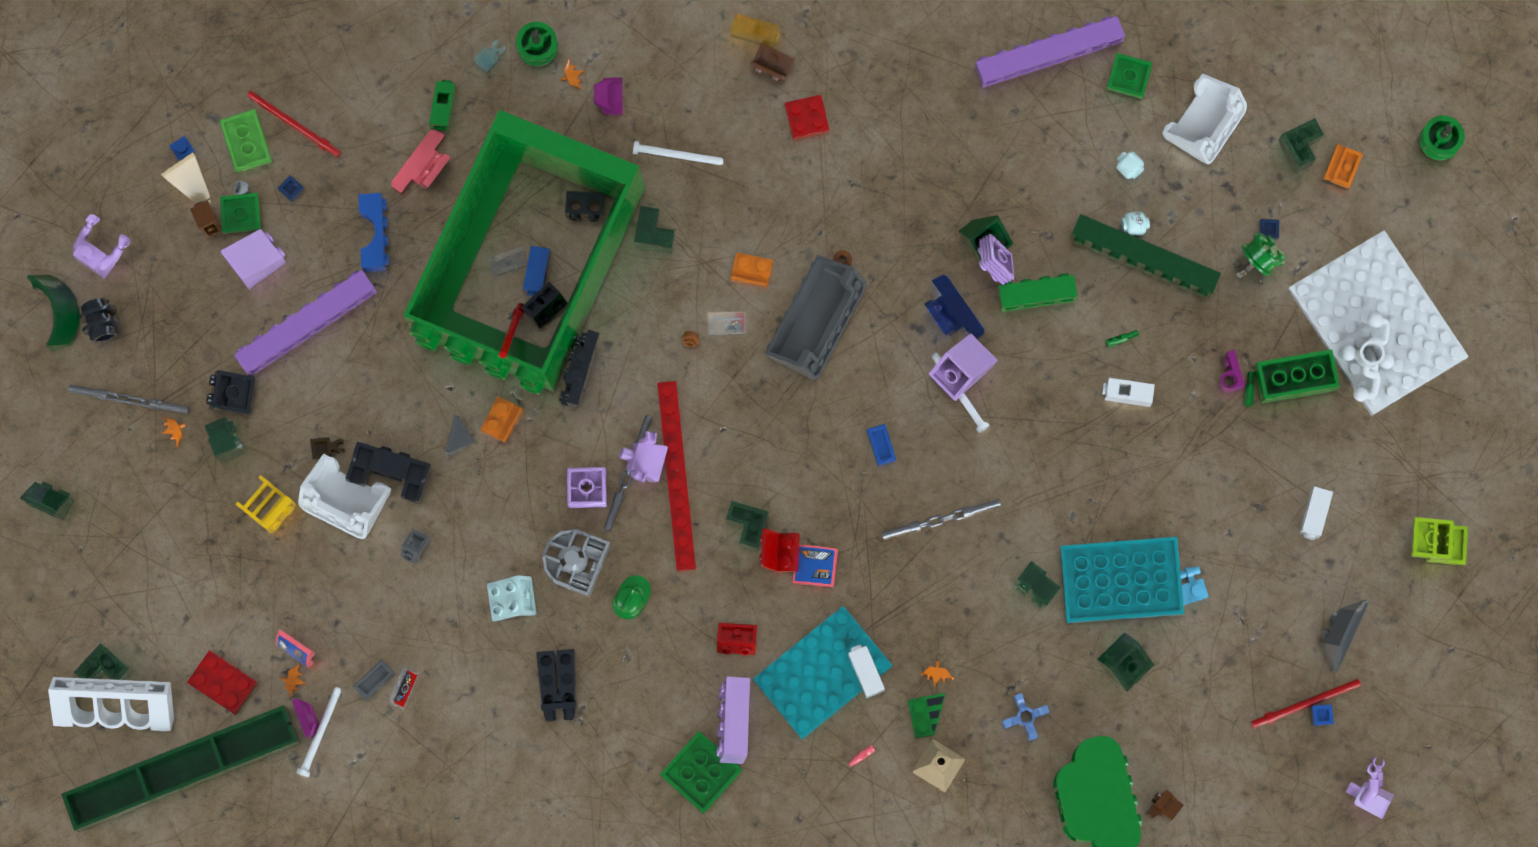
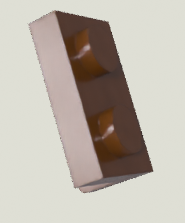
M761 43L750 65L754 67L755 71L762 74L766 72L771 75L770 78L780 82L787 79L796 58Z

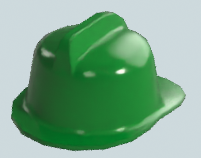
M639 575L626 578L612 601L615 614L623 619L637 617L650 597L651 586L649 582Z

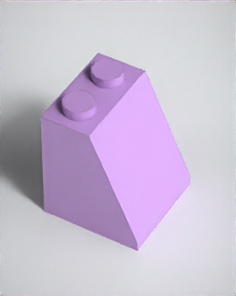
M261 229L220 251L249 290L286 263L283 259L285 256L279 246L275 248L272 244L274 242L273 238L268 232L264 234Z
M970 334L948 350L930 371L929 375L956 401L980 380L998 360Z

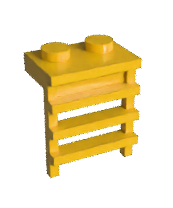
M260 475L258 478L264 483L244 506L238 501L236 505L272 534L279 528L282 521L291 514L296 504ZM269 486L272 491L255 511L251 513L248 509ZM276 494L281 496L262 520L257 518L259 513Z

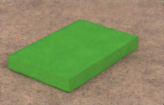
M256 109L219 120L236 173L272 162Z

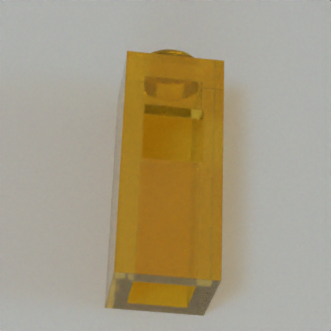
M735 14L730 35L731 37L759 45L764 43L774 48L775 43H779L781 32H779V25Z

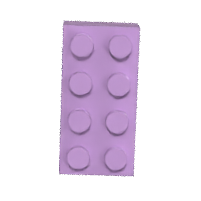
M726 677L724 683L721 682V687H719L718 698L722 699L718 707V718H721V721L717 727V737H720L719 745H717L716 756L720 757L719 763L743 764L747 757L750 678Z

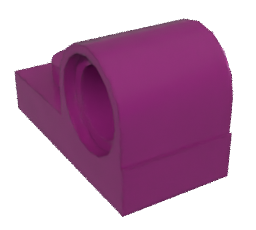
M1235 350L1227 351L1223 362L1225 368L1229 369V371L1220 377L1218 387L1225 393L1243 390L1245 383ZM1225 378L1231 379L1232 382H1233V385H1232V386H1227V385L1224 383V379H1225Z

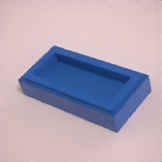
M885 424L867 429L877 465L881 466L896 461Z

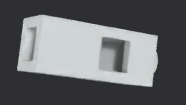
M1109 378L1107 383H1103L1102 394L1105 395L1106 401L1150 407L1153 402L1155 384Z
M1315 486L1311 489L1299 532L1304 535V538L1315 540V538L1318 539L1322 535L1333 494L1332 491Z
M858 645L851 648L848 657L866 699L883 692L885 688L867 646L862 647Z

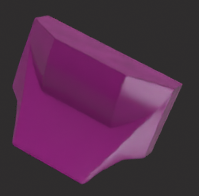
M622 77L603 78L601 82L594 84V104L602 109L604 116L623 115Z
M301 699L292 700L305 737L308 739L314 737L319 721L313 706Z

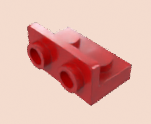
M719 623L717 653L742 654L744 656L755 655L757 625Z

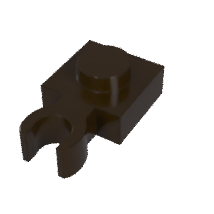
M330 437L310 439L312 460L320 459L323 454L332 457V452L344 453L345 448L337 447L338 444H343L344 440L338 439L330 442Z

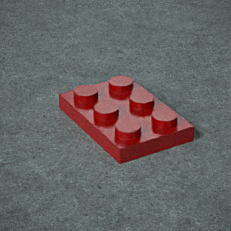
M210 650L187 681L189 685L234 715L238 713L258 684V682Z

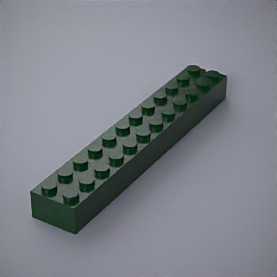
M282 705L62 793L61 795L74 831H84L301 744L296 729L292 726L293 721L288 708Z

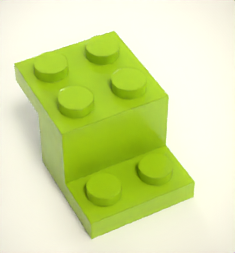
M1414 517L1411 557L1426 558V562L1465 566L1468 526L1454 525L1452 520Z

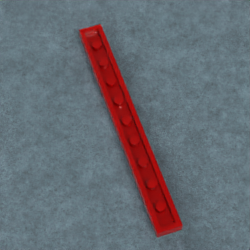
M676 381L659 382L657 386L663 444L668 447L665 463L677 572L696 570L677 383Z

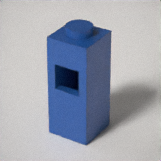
M530 247L523 291L524 294H527V297L532 298L545 286L551 255L550 248Z

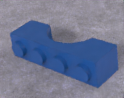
M381 193L358 194L361 217L369 220L375 226L373 240L369 245L361 249V268L363 272L386 271V265H389V254H386L389 239L388 235H385V228H388V219L384 217V210H387V199H384Z

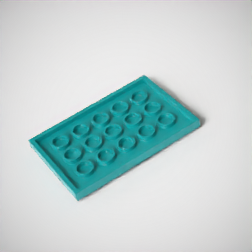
M1177 537L1061 546L1067 624L1184 615Z
M842 606L754 677L753 681L803 740L863 691L848 657L851 648L858 645L862 647L867 646L879 676L884 674L893 665L846 608Z

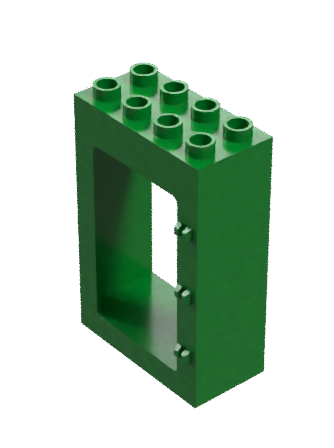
M499 110L403 314V317L411 327L408 333L416 338L415 343L434 352L438 345H442L451 352L450 358L467 366L471 365L473 359L478 360L480 364L485 366L484 371L487 374L500 380H505L508 373L512 374L516 379L520 380L519 386L531 393L540 395L543 388L554 392L568 361L570 351L574 348L576 339L583 328L646 189L640 167ZM525 163L597 193H604L605 196L612 198L614 203L549 345L542 348L514 336L507 356L501 358L499 352L506 333L455 312L453 307L519 164Z

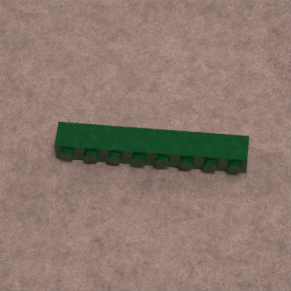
M1080 214L1070 237L1076 245L1088 246L1095 253L1100 254L1102 252L1107 254L1112 260H1121L1126 262L1125 264L1131 268L1138 267L1143 269V272L1148 275H1157L1164 282L1176 283L1181 289L1195 291L1198 296L1203 298L1211 297L1221 275L1218 271Z

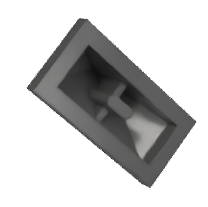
M458 415L454 417L445 451L449 456L474 443Z

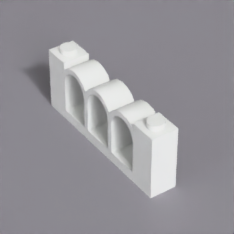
M53 677L48 689L53 726L73 727L75 724L80 727H91L98 722L106 728L113 729L119 728L126 723L127 726L137 730L151 727L153 731H171L173 725L174 711L170 682ZM75 697L93 698L94 711L87 712L81 710L76 704ZM102 698L120 699L121 712L113 713L108 711L103 705ZM130 699L148 700L149 713L139 714L131 708Z

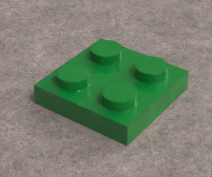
M1116 53L1106 90L1143 99L1153 63Z
M258 193L220 196L222 233L224 235L256 232L261 229Z

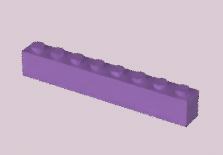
M1107 16L1100 22H1089L1079 29L1076 27L1070 28L1066 33L1060 35L1055 33L1050 35L1048 39H1036L1029 45L1024 46L1021 44L1007 52L1002 50L992 57L983 56L976 61L975 69L983 88L1122 43L1125 35L1118 16L1113 18L1112 16Z
M362 270L353 272L349 275V279L344 282H338L331 291L320 294L316 301L302 306L301 311L288 315L280 325H273L265 335H258L251 344L240 347L234 356L247 375H254L376 294L374 286Z

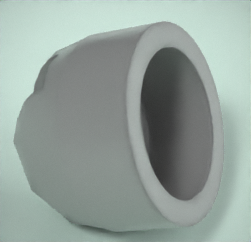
M237 180L233 187L234 194H248V183Z

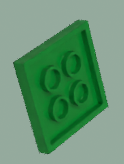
M698 731L660 773V776L704 814L743 769L735 763H719L720 757L716 756L717 746Z

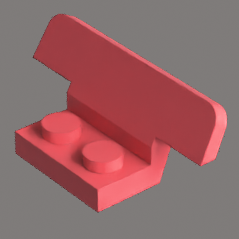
M435 129L428 132L392 180L391 185L397 192L401 194L411 180L424 189L430 186L450 159L447 154H440L435 150L445 134Z

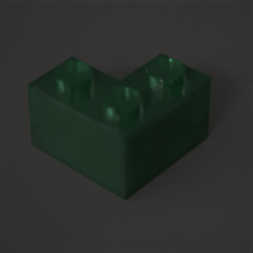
M1315 118L1281 134L1278 140L1295 173L1312 166L1316 160L1310 146L1319 142L1324 133Z
M640 206L634 245L635 248L672 254L675 230L658 227L659 209Z
M223 417L205 425L209 436L208 441L214 456L222 464L243 455L241 449L244 446L241 439L234 433L237 429L233 421Z
M731 501L726 523L743 528L739 547L758 552L761 543L760 537L763 528L766 526L769 511Z
M1031 561L1014 585L1017 586L1016 590L1024 596L1026 594L1032 598L1031 601L1036 606L1046 608L1061 587L1045 576L1047 574L1046 571Z
M100 643L73 673L79 678L101 679L106 674L111 680H126L134 671L110 649Z

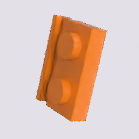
M1337 144L1323 179L1349 189L1363 153Z
M736 252L730 280L768 288L773 260Z
M498 396L480 430L506 443L523 408Z

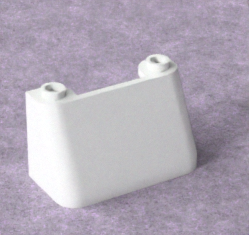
M1202 73L1193 86L1196 97L1178 124L1170 122L1164 127L1162 134L1166 140L1199 161L1211 164L1244 116L1247 103L1239 88Z
M323 454L300 486L298 504L305 512L356 538L365 539L389 497L391 488L383 482H376L372 487L366 484L363 487L347 482L345 480L346 474L339 471L338 461L334 457Z

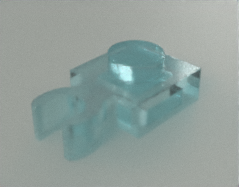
M499 40L493 42L490 50L485 46L473 59V62L486 73L500 61L497 55L505 51L504 45L500 49L496 48Z

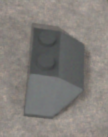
M1363 600L1340 608L1337 612L1333 611L1329 619L1331 625L1328 630H1324L1321 640H1323L1321 647L1331 672L1336 673L1339 670L1370 601Z

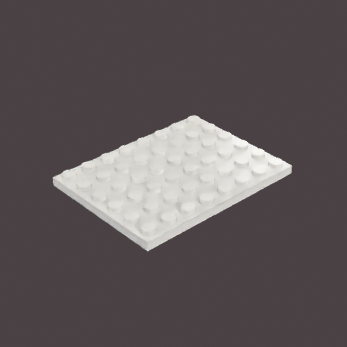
M1385 230L1288 288L1328 350L1332 349L1335 362L1354 390L1357 387H1364L1370 392L1373 379L1363 374L1362 367L1357 364L1356 358L1351 361L1345 360L1342 357V349L1346 346H1352L1357 351L1370 338H1381L1383 326L1371 327L1367 321L1370 314L1378 313L1382 318L1390 322L1389 340L1383 347L1385 354L1393 356L1394 365L1389 369H1385L1379 364L1378 373L1381 376L1378 395L1375 399H1366L1362 402L1371 416L1469 357ZM1363 350L1364 358L1369 362H1375V353L1372 350Z

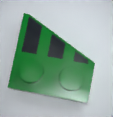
M945 693L907 700L915 739L935 735Z

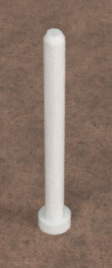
M639 141L634 142L633 154L638 155V152L716 165L723 164V159L720 157L639 145Z
M938 353L932 355V359L937 364L941 359ZM964 393L959 399L978 426L976 430L978 433H981L990 425L982 420Z
M335 687L333 689L302 767L296 771L299 775L307 778L310 776L308 770L335 708L341 688Z

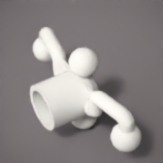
M1378 313L1370 314L1367 321L1373 328L1383 326L1381 338H1370L1357 351L1352 346H1346L1342 349V357L1345 360L1351 361L1356 358L1357 364L1362 367L1363 374L1373 379L1370 392L1364 387H1357L1354 390L1353 396L1359 402H1363L1366 399L1372 400L1377 397L1381 382V376L1378 373L1379 364L1385 369H1389L1394 365L1393 356L1385 354L1383 347L1389 340L1391 325L1387 319L1382 318ZM1363 350H1372L1376 355L1375 362L1367 361L1364 358Z

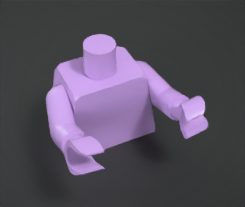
M91 214L87 217V224L83 226L73 245V257L105 279L124 251L123 248L129 246L130 239L121 234L118 245L107 256L86 241L92 231V226L100 220V218Z
M645 431V437L641 438L638 443H633L631 450L624 447L620 450L619 458L627 460L626 470L630 471L631 477L639 482H645L646 480L652 483L659 482L668 447L654 445L657 440V432Z
M1375 756L1372 760L1373 763L1367 767V771L1370 774L1368 783L1364 782L1362 787L1351 782L1346 793L1356 797L1355 805L1383 819L1394 794L1381 789L1383 785L1382 767H1384L1385 762L1383 759L1380 765L1375 764L1377 756ZM1372 765H1374L1375 771L1373 772L1371 771Z

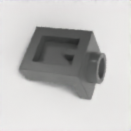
M412 529L402 545L401 557L417 564L421 553L429 543L430 537Z

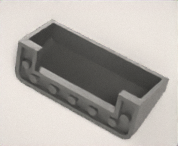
M817 255L811 263L806 277L802 280L798 292L794 295L789 309L785 312L780 326L776 329L771 343L768 344L765 354L769 358L814 380L819 378L866 289L865 279L854 267Z

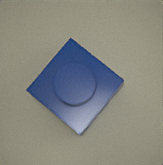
M185 136L169 145L178 161H181L191 153H196Z
M1332 704L1311 706L1313 726L1334 724Z

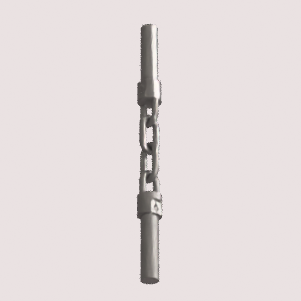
M75 385L69 386V392L97 397L100 400L129 403L153 410L161 409L183 414L189 413V407L165 403L157 399H142L125 394H116L104 389L96 390ZM119 396L125 397L126 400L119 399ZM132 399L140 400V401H139V403H138V402H133Z
M645 415L638 437L634 443H638L641 438L645 437V431H648L652 417ZM628 470L623 471L619 481L621 488L619 492L614 494L613 504L603 528L605 530L611 531L621 503H623L625 497L622 494L623 490L629 486L632 479ZM625 473L627 476L629 475L626 485L625 483L622 484Z
M1000 500L957 509L946 516H932L924 522H911L909 525L881 532L884 540L909 532L921 531V528L925 526L935 527L950 519L960 520L971 517L976 513L1001 507ZM962 512L963 516L957 517L955 513ZM939 518L938 520L940 522L935 524H931V522L929 521L932 519Z

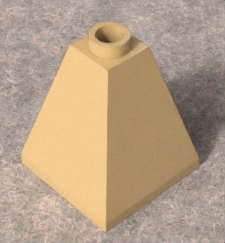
M193 153L161 174L166 181L196 204L200 201L211 203L210 194L198 161Z
M931 739L912 773L941 791L946 792L964 763L965 758L936 740ZM937 760L943 761L944 765H939Z

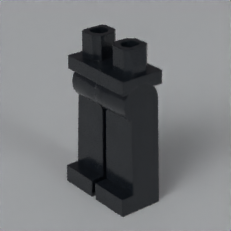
M574 649L556 650L559 689H557L555 651L536 652L542 701L541 711L544 712L546 722L556 721V711L563 710L564 720H575V709H578L576 703V654Z

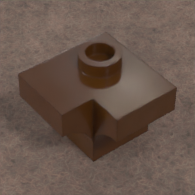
M1167 789L1162 793L1158 791L1151 800L1154 802L1145 815L1150 819H1153L1155 816H1162L1170 822L1184 805Z

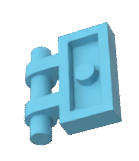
M1191 566L1186 567L1185 570L1180 571L1181 579L1187 578L1188 583L1182 585L1183 605L1209 597L1203 579L1195 581L1194 575L1201 573L1199 566L1193 568Z

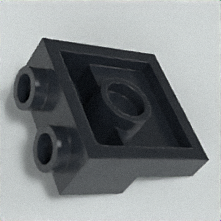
M221 370L215 371L214 375L211 374L209 386H212V391L208 393L206 398L209 410L249 415L255 377Z

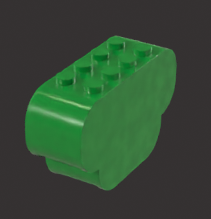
M1097 736L1086 739L1074 750L1071 759L1072 763L1062 767L1054 777L1053 789L1063 831L1070 840L1076 843L1090 842L1092 847H1137L1141 840L1140 826L1143 823L1141 815L1137 814L1135 808L1138 806L1136 795H1132L1131 791L1133 780L1131 775L1127 774L1126 767H1129L1126 755L1123 756L1120 745L1110 737Z

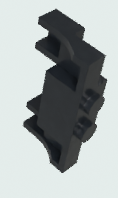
M588 330L587 333L582 332L581 337L576 339L574 351H570L568 358L570 366L569 369H565L563 374L566 388L565 391H561L559 396V402H561V407L574 411V407H579L582 391L585 392L595 359L594 350L600 336L599 332Z
M357 441L345 480L365 487L368 475L372 473L405 484L401 498L420 504L431 464L410 458V455L404 452L394 453L388 447L381 446V448Z

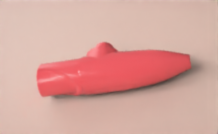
M870 745L858 753L849 762V766L855 765L875 751L874 747Z

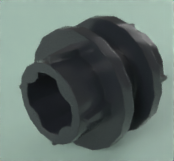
M97 298L85 302L80 307L82 313L78 318L81 323H87L82 331L84 335L89 336L90 341L95 343L105 342L117 336L119 333L117 327L120 326L121 322L119 318L112 317L116 314L117 309L115 306L110 305L109 300Z

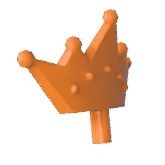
M568 58L564 68L566 76L562 77L561 80L568 79L570 85L582 89L578 84L582 79L577 78L584 70H573L576 65H570L571 59Z
M163 416L162 418L167 421L163 425L168 427L162 434L172 435L170 440L175 439L176 447H178L182 437L180 428L185 427V424L178 425L176 420Z
M938 661L935 662V667L929 666L923 673H920L921 676L927 675V680L931 677L934 687H936V683L940 678L943 682H945L946 677L954 680L946 668H939Z
M300 663L288 671L287 678L281 677V681H286L285 688L291 694V697H293V691L299 690L295 686L306 684V682L298 678L299 675H302V673L298 672L299 666H301Z

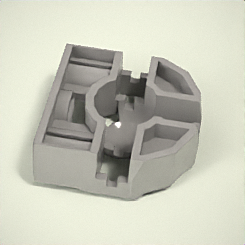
M578 529L560 531L547 541L542 554L544 571L554 584L590 597L610 549V542ZM578 534L587 537L583 548L574 545ZM550 546L561 550L557 559L547 555ZM582 551L584 558H580L578 552ZM588 558L595 560L590 574L584 573L588 567ZM561 559H564L566 563L564 567L561 564ZM563 572L571 574L568 584L559 581Z

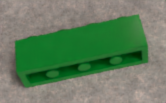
M1069 273L1059 274L1055 278L1043 276L1039 280L1034 281L1023 279L1020 280V283L1008 281L1005 285L1001 284L997 290L1001 312L1074 302L1078 298L1074 275H1069Z

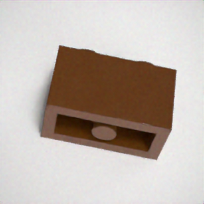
M200 201L194 204L193 208H190L196 224L205 238L222 232L221 224L208 201Z

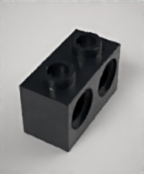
M566 191V218L572 221L588 219L590 222L604 220V193ZM574 203L581 205L578 210H572L571 206ZM596 204L599 206V209L591 211L589 209L590 206Z
M548 282L521 308L528 318L540 329L568 303L561 292Z

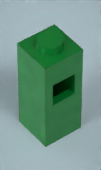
M450 80L436 81L429 120L431 129L450 132L457 91L455 83Z

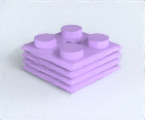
M991 234L983 238V240L980 239L978 252L981 256L979 265L982 270H987L991 274L992 279L995 282L999 281L1002 285H1005L1008 281L1011 282V279L1014 280L1012 253Z
M605 467L567 469V505L569 508L607 506ZM586 483H589V486L592 487L588 492L582 489Z

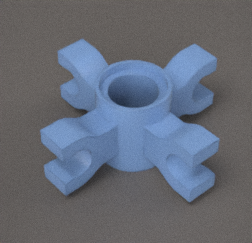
M1022 693L1014 695L1013 698L1019 712L1017 716L1002 721L1004 729L1019 724L1025 727L1029 741L1037 739L1038 735L1033 722L1035 718L1049 714L1048 706L1045 705L1032 710L1026 706ZM1021 713H1029L1031 720L1029 722L1022 721Z

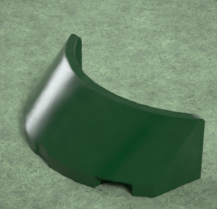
M28 275L27 278L31 282L33 289L42 290L44 295L48 296L52 305L54 321L50 338L46 343L47 347L51 351H56L71 346L77 329L80 326L78 318L80 309L74 293L64 282L52 275Z

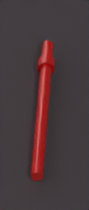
M250 90L248 92V98L318 144L320 149L323 151L327 150L336 157L340 156L341 151L331 145L329 140L319 137Z
M518 303L512 312V320L499 352L501 358L507 356L518 323L523 318L524 311L521 308L524 305L523 303Z
M1356 679L1276 712L1270 711L1265 713L1263 717L1250 721L1251 726L1254 729L1264 724L1270 725L1279 718L1360 687L1361 683L1359 679Z

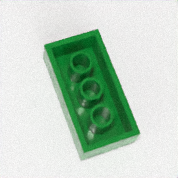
M1332 349L1257 362L1253 367L1261 404L1334 392L1340 387Z

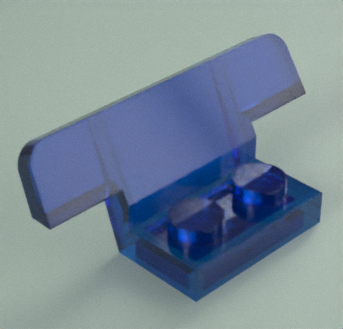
M941 275L931 280L942 296L936 300H929L924 305L945 335L951 336L964 327L969 335L972 334L976 339H979L984 334V328L946 275Z

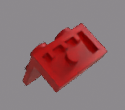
M763 528L760 537L762 552L759 557L761 567L777 573L798 572L800 534L777 533Z

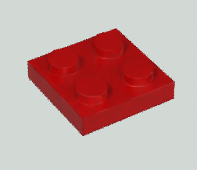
M821 95L785 102L793 140L830 132Z

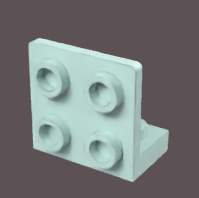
M514 576L487 584L492 621H500L515 616L537 615L532 578L530 576Z

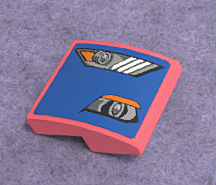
M799 545L798 572L793 574V583L834 588L838 549Z
M279 630L276 637V646L305 667L310 668L313 664L311 659L315 653L282 630Z

